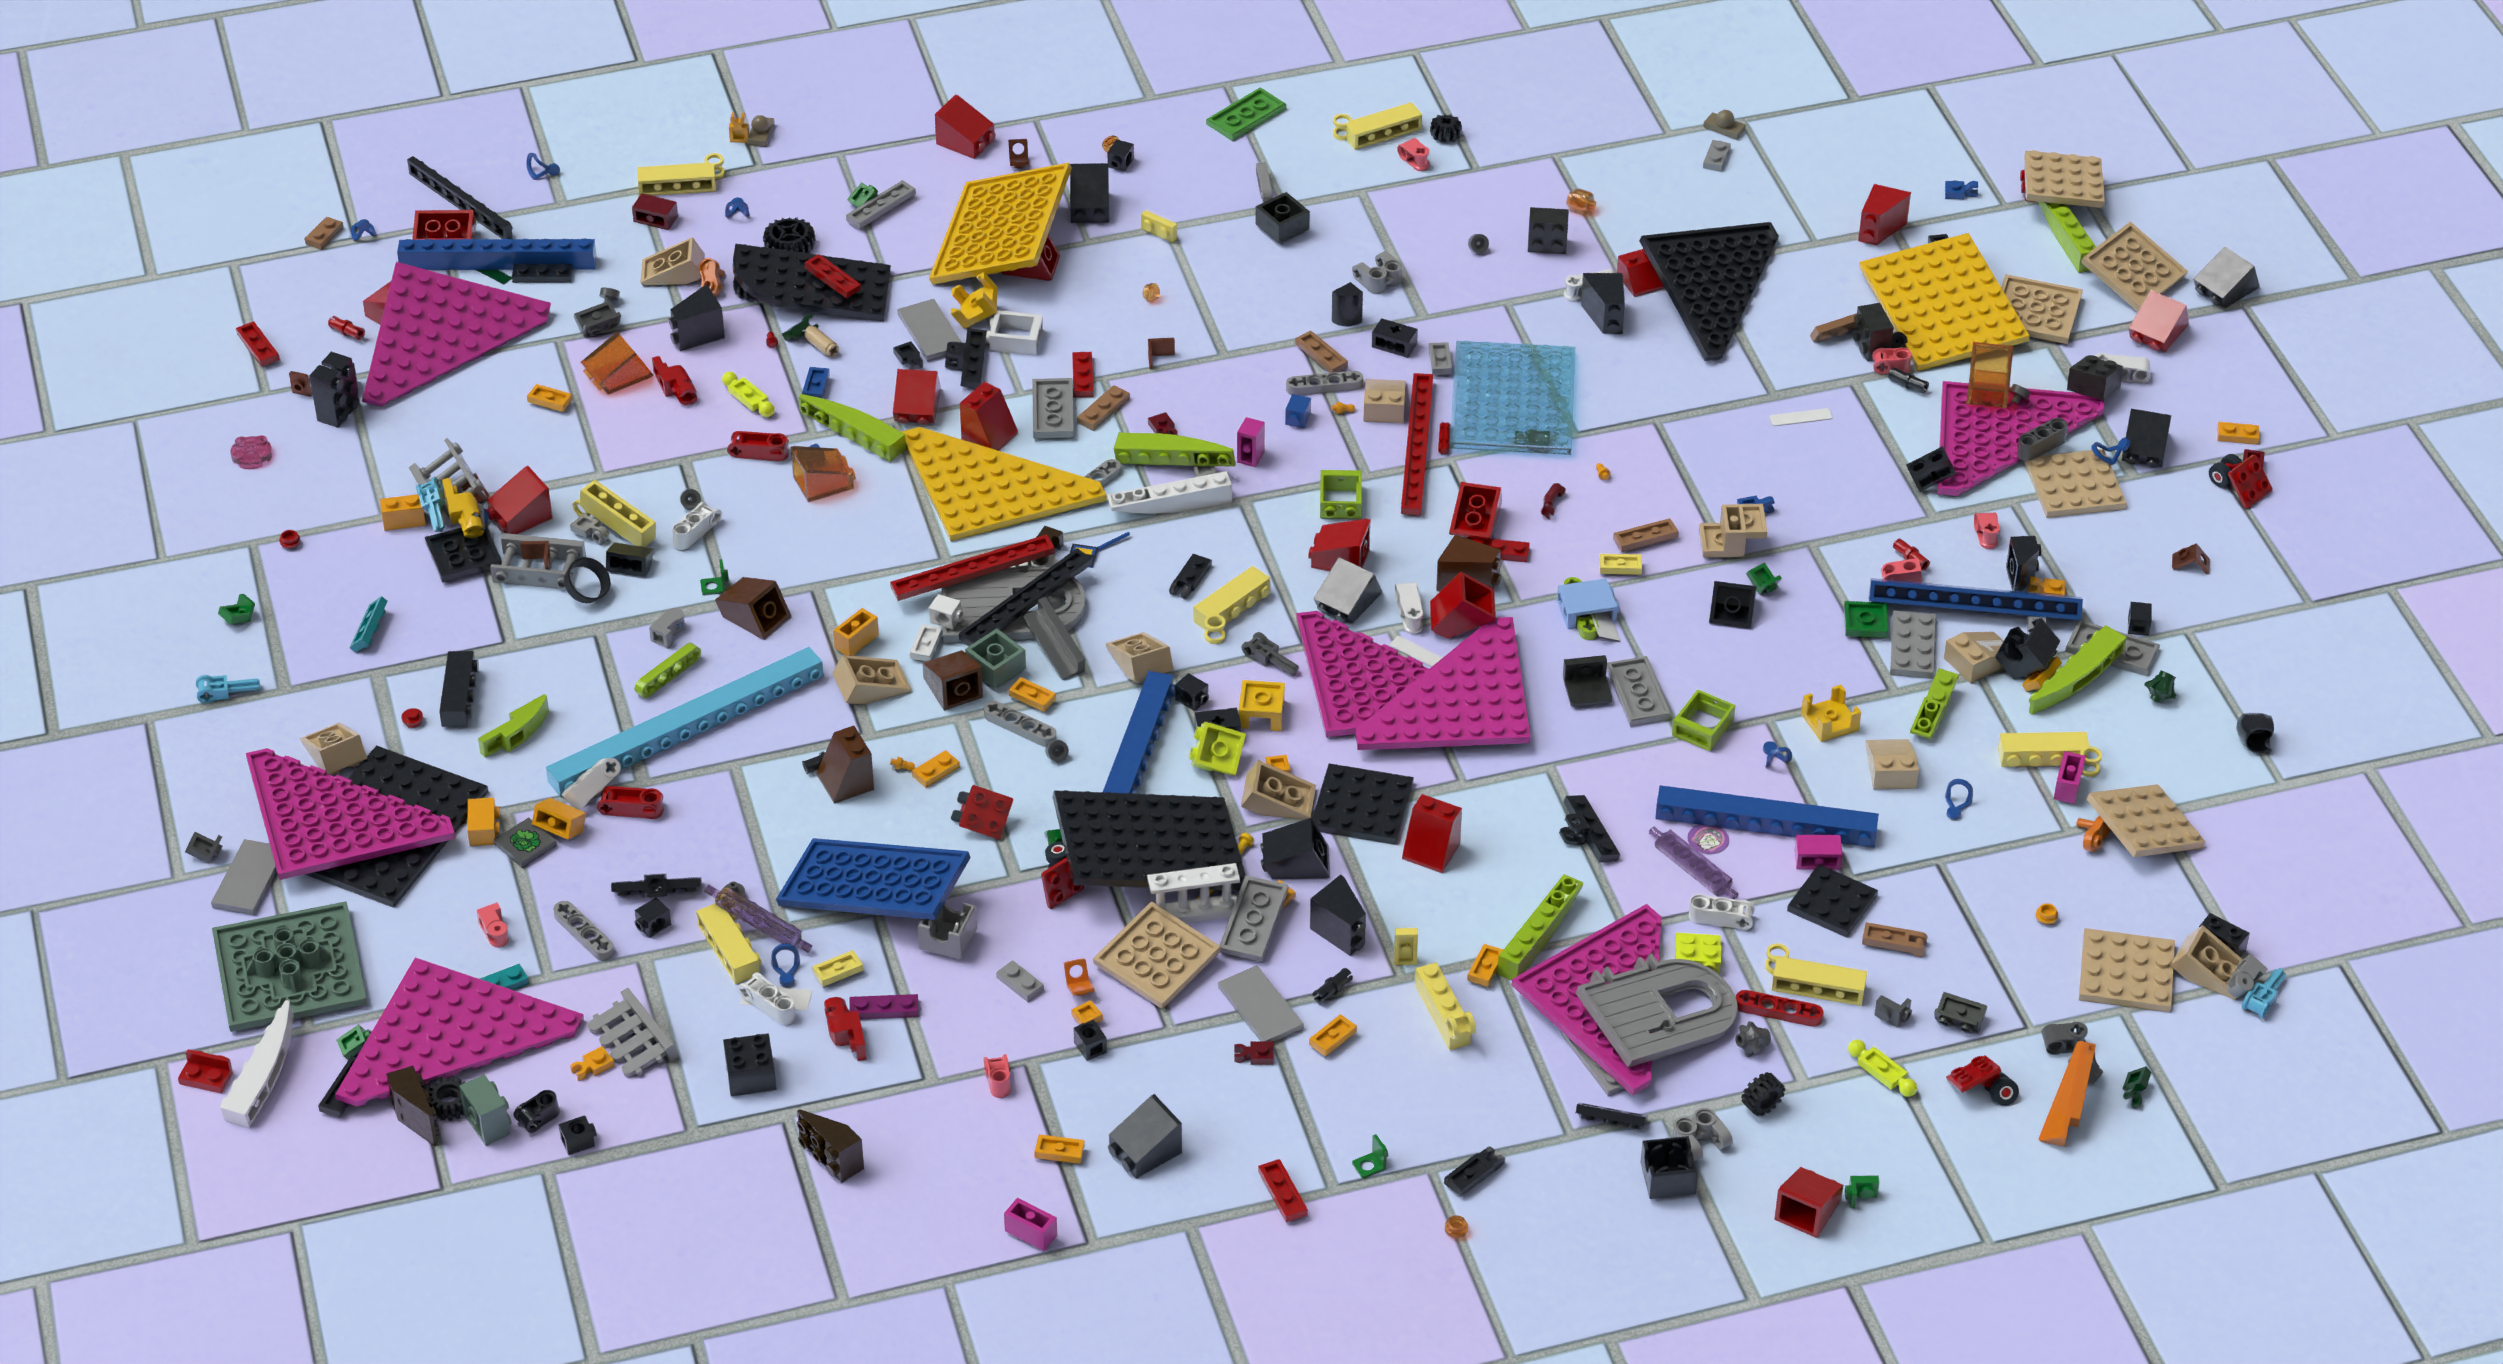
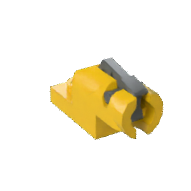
M450 478L442 479L443 492L451 524L459 523L465 537L475 538L483 535L485 530L484 505L477 503L471 492L458 494L456 485L452 486Z

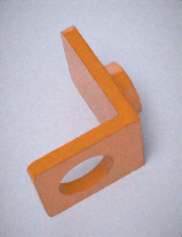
M1085 958L1063 963L1066 985L1072 995L1080 996L1095 991L1094 986L1089 981ZM1075 965L1082 967V974L1078 977L1070 975V969Z

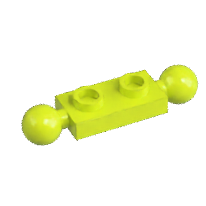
M728 371L724 373L722 382L728 387L730 394L751 411L759 409V413L763 417H770L774 414L775 407L769 402L767 395L743 377L738 380L734 372Z
M1859 1039L1852 1040L1849 1043L1848 1052L1851 1056L1858 1058L1857 1064L1892 1090L1898 1085L1900 1093L1905 1097H1911L1916 1094L1918 1089L1917 1083L1913 1079L1907 1078L1908 1072L1874 1046L1867 1051L1865 1043Z

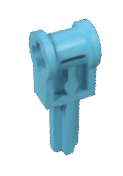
M432 477L431 481L423 485H416V490L422 508L429 512L433 530L435 532H442L445 524L440 506L446 503L441 482L437 477Z
M202 675L196 679V687L198 688L197 699L201 703H211L214 700L229 699L228 693L259 690L260 680L255 678L227 681V675Z
M2275 969L2264 984L2257 982L2245 996L2241 1008L2243 1010L2249 1009L2259 1014V1017L2263 1019L2276 1001L2277 988L2286 978V973L2283 972V969Z

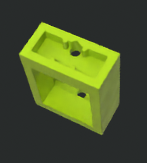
M1321 470L1320 518L1361 519L1362 470ZM1325 491H1356V501H1325Z
M1697 689L1673 720L1672 736L1711 751L1734 721L1736 705ZM1697 710L1721 719L1713 730L1690 721Z

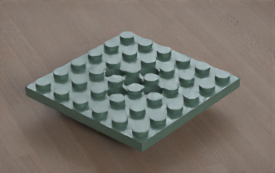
M347 901L212 928L230 1032L271 1024L275 1018L276 1011L282 1007L285 1000L290 1001L294 1013L293 1019L367 1005Z

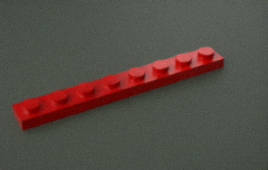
M1046 534L891 581L890 587L897 601L1055 554V548Z

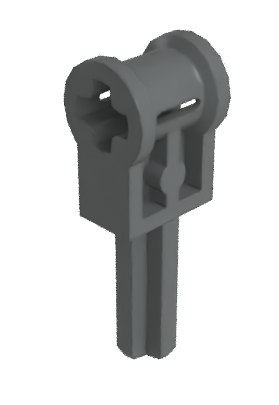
M1256 632L1249 642H1244L1241 646L1245 656L1255 659L1264 666L1271 662L1290 675H1296L1299 670V666L1279 654V646L1261 632Z

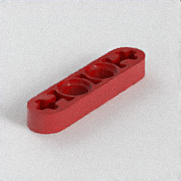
M1741 990L1736 994L1737 1010L1743 1013L1813 1027L1820 1025L1823 1021L1824 1011L1817 1004L1750 990ZM1765 1003H1770L1774 1007L1767 1009L1764 1008L1762 1005ZM1793 1008L1796 1010V1012L1788 1013L1785 1011V1009Z

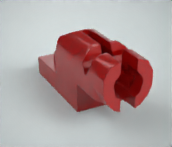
M660 356L652 357L653 373L665 397L675 395L683 405H690L696 402L698 398L696 395L697 391L686 370L681 365L668 367L666 362H662Z
M841 997L828 998L824 1002V1010L831 1040L836 1046L850 1045L851 1053L856 1052L857 1061L867 1060L859 1012H849L846 1001Z

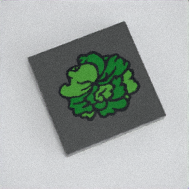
M529 817L494 839V845L521 868L557 846L556 840L542 828L532 825V820Z

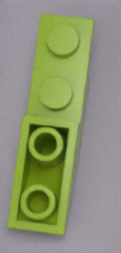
M1938 668L1928 694L1924 697L1911 727V734L1928 739L1933 737L1949 707L1959 674Z
M543 694L510 712V720L479 737L480 754L486 758L502 748L510 752L533 735L549 712L547 695Z

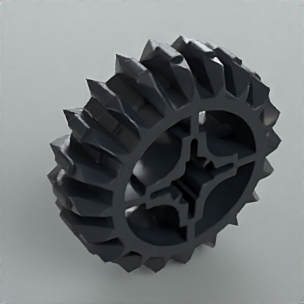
M782 217L781 220L775 219L774 223H769V226L765 227L763 233L764 247L810 253V250L814 249L816 241L815 231L810 222H805V219L799 220L798 217L794 219L790 217L788 219Z

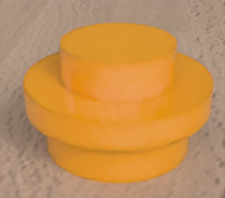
M2045 903L2036 910V918L2041 923L2052 924L2058 919V911L2054 905Z

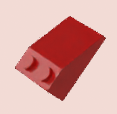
M1461 482L1449 535L1490 540L1501 509V487Z

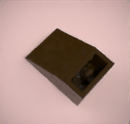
M414 1066L386 1073L391 1103L398 1121L433 1146H438L436 1136L440 1135L437 1122H434L437 1120L434 1106L430 1107L428 1105L431 1103L428 1091L422 1089L424 1081L421 1073L416 1074Z
M801 1109L797 1110L798 1141L804 1149L807 1148L812 1153L818 1163L821 1162L826 1167L830 1176H835L842 1183L864 1170L862 1139L847 1124Z

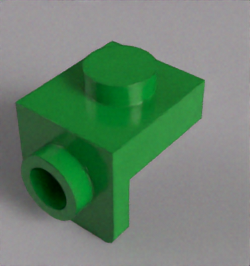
M1765 562L1746 573L1753 586H1757L1759 594L1765 591L1768 593L1774 591L1779 587L1777 584L1782 579L1780 575L1774 577Z
M239 594L237 604L220 606L218 614L227 623L232 625L250 622L255 603L245 594Z

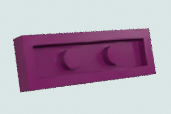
M918 994L849 997V1012L858 1011L860 1019L919 1017Z

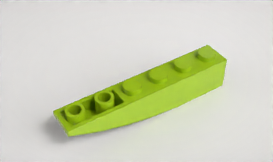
M2039 202L2056 240L2078 273L2090 271L2081 263V260L2095 249L2096 245L2067 204Z
M804 394L798 396L800 412L813 418L818 423L829 427L834 432L845 436L847 439L854 441L863 448L870 450L879 457L891 462L906 450L905 434L883 421L841 403Z
M1118 432L1113 448L1115 459L1121 464L1236 466L1233 448L1180 435Z
M2107 625L2100 631L2096 630L2087 643L2084 642L2075 655H2071L2067 663L2063 667H2059L2050 680L2047 679L2043 683L2042 688L2030 696L2029 713L2033 715L2052 707L2090 684L2124 652L2127 637Z
M1563 874L1499 954L1498 975L1512 981L1513 978L1527 971L1563 921L1582 889L1584 882Z

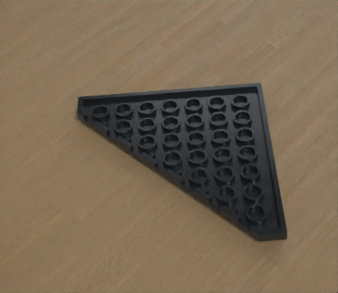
M1771 222L1642 235L1639 240L1705 361L1721 359L1779 238Z

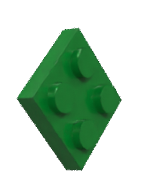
M1844 601L1845 636L1888 638L1887 603Z

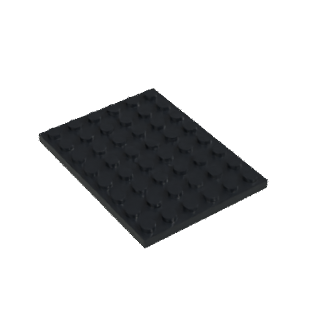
M377 745L369 753L367 759L363 760L348 778L352 780L353 784L374 788L379 791V794L384 796L392 795L405 800L406 804L413 807L418 805L431 810V813L437 816L445 815L450 817L454 833L468 818V799L484 798L489 792L487 785ZM448 841L305 875L394 908Z
M1054 790L1052 798L1073 885L1149 888L1147 875L1236 863L1240 882L1232 883L1231 891H1240L1246 874L1224 797ZM1222 885L1210 886L1209 890H1222Z

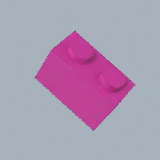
M1245 417L1237 431V463L1256 467L1265 452V422Z
M2064 751L2053 799L2075 804L2083 775L2085 755Z
M1796 835L1794 848L1796 869L1814 870L1820 864L1832 870H1841L1842 846L1840 835Z
M1018 1197L1004 1212L1005 1232L1043 1251L1058 1236L1057 1217Z

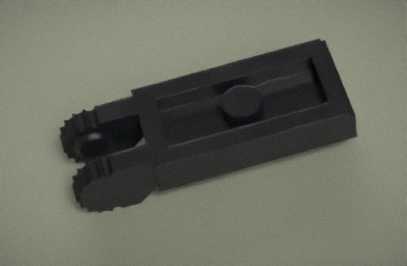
M1192 554L1180 573L1173 580L1169 593L1175 595L1180 587H1182L1181 598L1187 599L1210 569L1212 559Z
M1488 1146L1445 1176L1444 1184L1461 1197L1494 1171L1501 1168L1506 1159L1500 1154L1491 1161H1488L1495 1152V1149Z

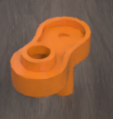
M705 258L699 265L702 278L701 287L708 285L714 296H717L722 289L719 277H723L725 271L720 269L719 263L716 260Z
M2098 816L2095 821L2078 818L2076 822L2077 827L2088 829L2083 837L2084 850L2096 852L2100 849L2103 840L2108 837L2111 830L2104 820Z

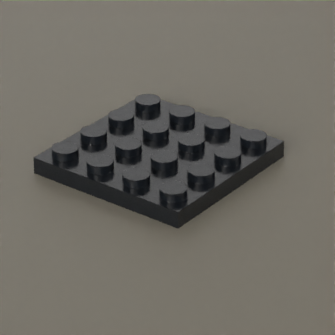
M1329 763L1312 820L1321 833L1397 845L1414 784V777Z

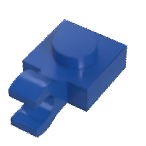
M1945 181V199H1964V196L1977 197L1978 189L1973 188H1978V181H1970L1966 185L1964 181Z
M1757 495L1739 498L1737 499V504H1763L1764 512L1772 513L1774 512L1772 504H1775L1772 496L1758 499Z

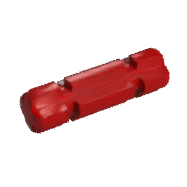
M1449 422L1440 423L1438 452L1440 454L1449 453L1451 430Z

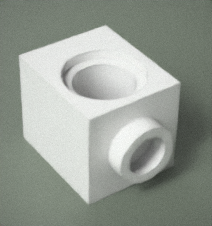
M940 594L936 596L928 608L930 623L952 630L963 618L961 601Z

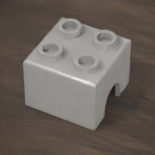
M945 902L936 920L921 919L918 925L919 949L961 960L977 930L976 906L964 903V910L954 911Z

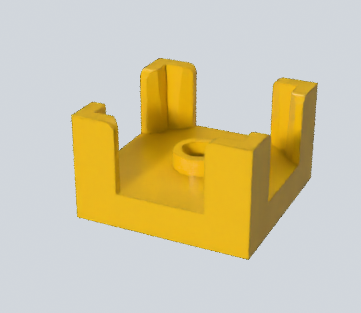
M985 272L977 275V279L984 287L971 294H968L961 285L952 288V296L961 307L960 310L951 308V315L964 329L997 313L998 287Z
M1242 680L1238 710L1241 729H1249V717L1271 718L1272 731L1282 730L1285 683Z
M1842 684L1832 687L1830 699L1812 705L1813 694L1810 693L1803 696L1801 715L1820 742L1859 731L1861 711L1857 706L1854 707V712L1852 713L1845 704L1846 690Z

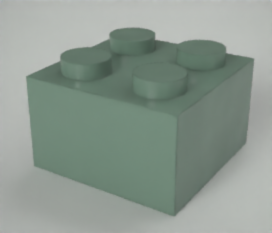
M998 629L993 630L965 649V653L982 667V680L994 689L1026 668L1025 649Z
M485 1074L459 1086L464 1116L485 1146L511 1134L509 1125L512 1122L507 1113L509 1104L504 1096L500 1097L494 1081L490 1082Z

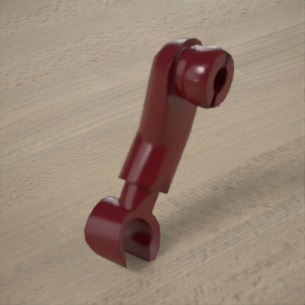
M1560 483L1552 484L1543 498L1541 514L1550 519L1549 513L1553 516L1555 513L1552 507L1555 497H1562L1566 491V488L1561 486Z

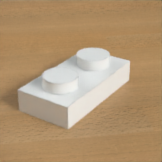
M922 624L910 650V659L930 661L942 636V627Z

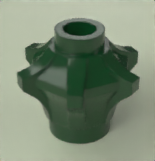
M2160 670L2155 678L2145 682L2144 686L2148 688L2151 694L2150 699L2158 703H2162L2166 699H2175L2174 681L2176 677Z

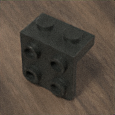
M1606 655L1564 659L1563 681L1572 707L1612 702V694L1606 677Z

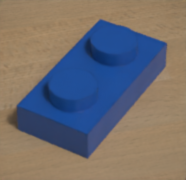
M809 367L802 394L823 398L830 376L829 368Z

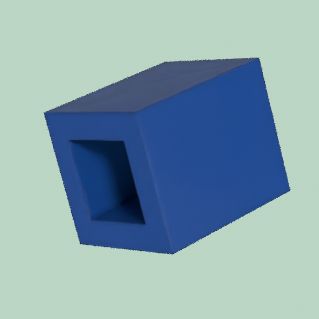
M1291 395L1285 409V425L1305 428L1311 414L1310 397Z

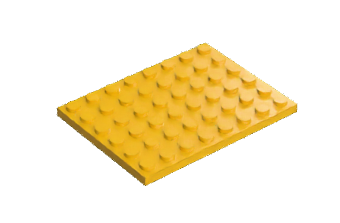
M1070 163L966 182L929 276L931 284H943L948 281L977 277V275L983 272L986 274H997L1003 271L1036 266L1072 170Z
M1969 233L1859 262L1861 272L1878 302L1881 303L1895 332H1902L1906 335L1908 340L1906 348L1911 351V360L1917 371L2029 341L2030 335Z

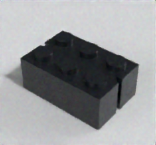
M331 351L321 362L322 365H318L309 375L317 421L338 428L347 420L348 415L358 407L360 400L358 398L352 358Z

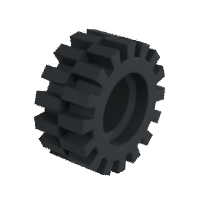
M1771 1072L1762 1073L1759 1075V1078L1755 1077L1753 1079L1754 1082L1748 1083V1088L1744 1089V1094L1741 1096L1742 1103L1756 1116H1764L1765 1112L1770 1113V1109H1775L1777 1107L1776 1104L1782 1101L1780 1098L1785 1095L1783 1093L1786 1091L1785 1086Z
M450 1077L449 1081H446V1078H442L441 1083L437 1080L435 1086L431 1085L429 1087L430 1091L428 1093L431 1100L429 1105L430 1107L434 1106L437 1119L440 1117L441 1120L445 1121L446 1117H448L449 1121H453L452 1117L456 1116V1119H460V1114L464 1115L459 1086L466 1083L465 1081L462 1083L459 1078L454 1081V1077ZM449 1096L458 1097L457 1099L450 1102L441 1101L445 1097Z

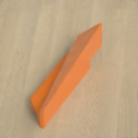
M2084 1041L2076 1043L2038 1138L2039 1141L2065 1147L2069 1125L2079 1127L2096 1044Z

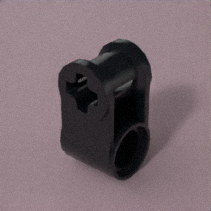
M552 1090L539 1092L533 1098L520 1104L515 1109L513 1117L517 1121H521L529 1133L536 1132L543 1125L558 1117L560 1113L555 1092Z

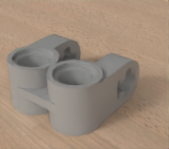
M1387 251L1375 256V262L1378 267L1370 268L1363 262L1352 267L1354 278L1373 294L1385 292L1386 285L1395 287L1402 282V263Z
M1700 1108L1695 1111L1692 1118L1683 1116L1674 1122L1673 1137L1689 1136L1692 1161L1703 1158V1150L1697 1139L1704 1141L1711 1139L1720 1150L1733 1143L1730 1131L1712 1109Z

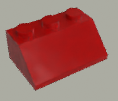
M415 210L412 240L475 239L477 224L474 210Z
M1644 249L1618 256L1617 273H1622L1623 283L1634 297L1665 289Z

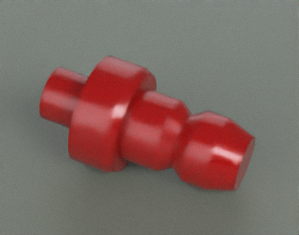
M770 331L767 333L766 345L774 348L778 345V339Z

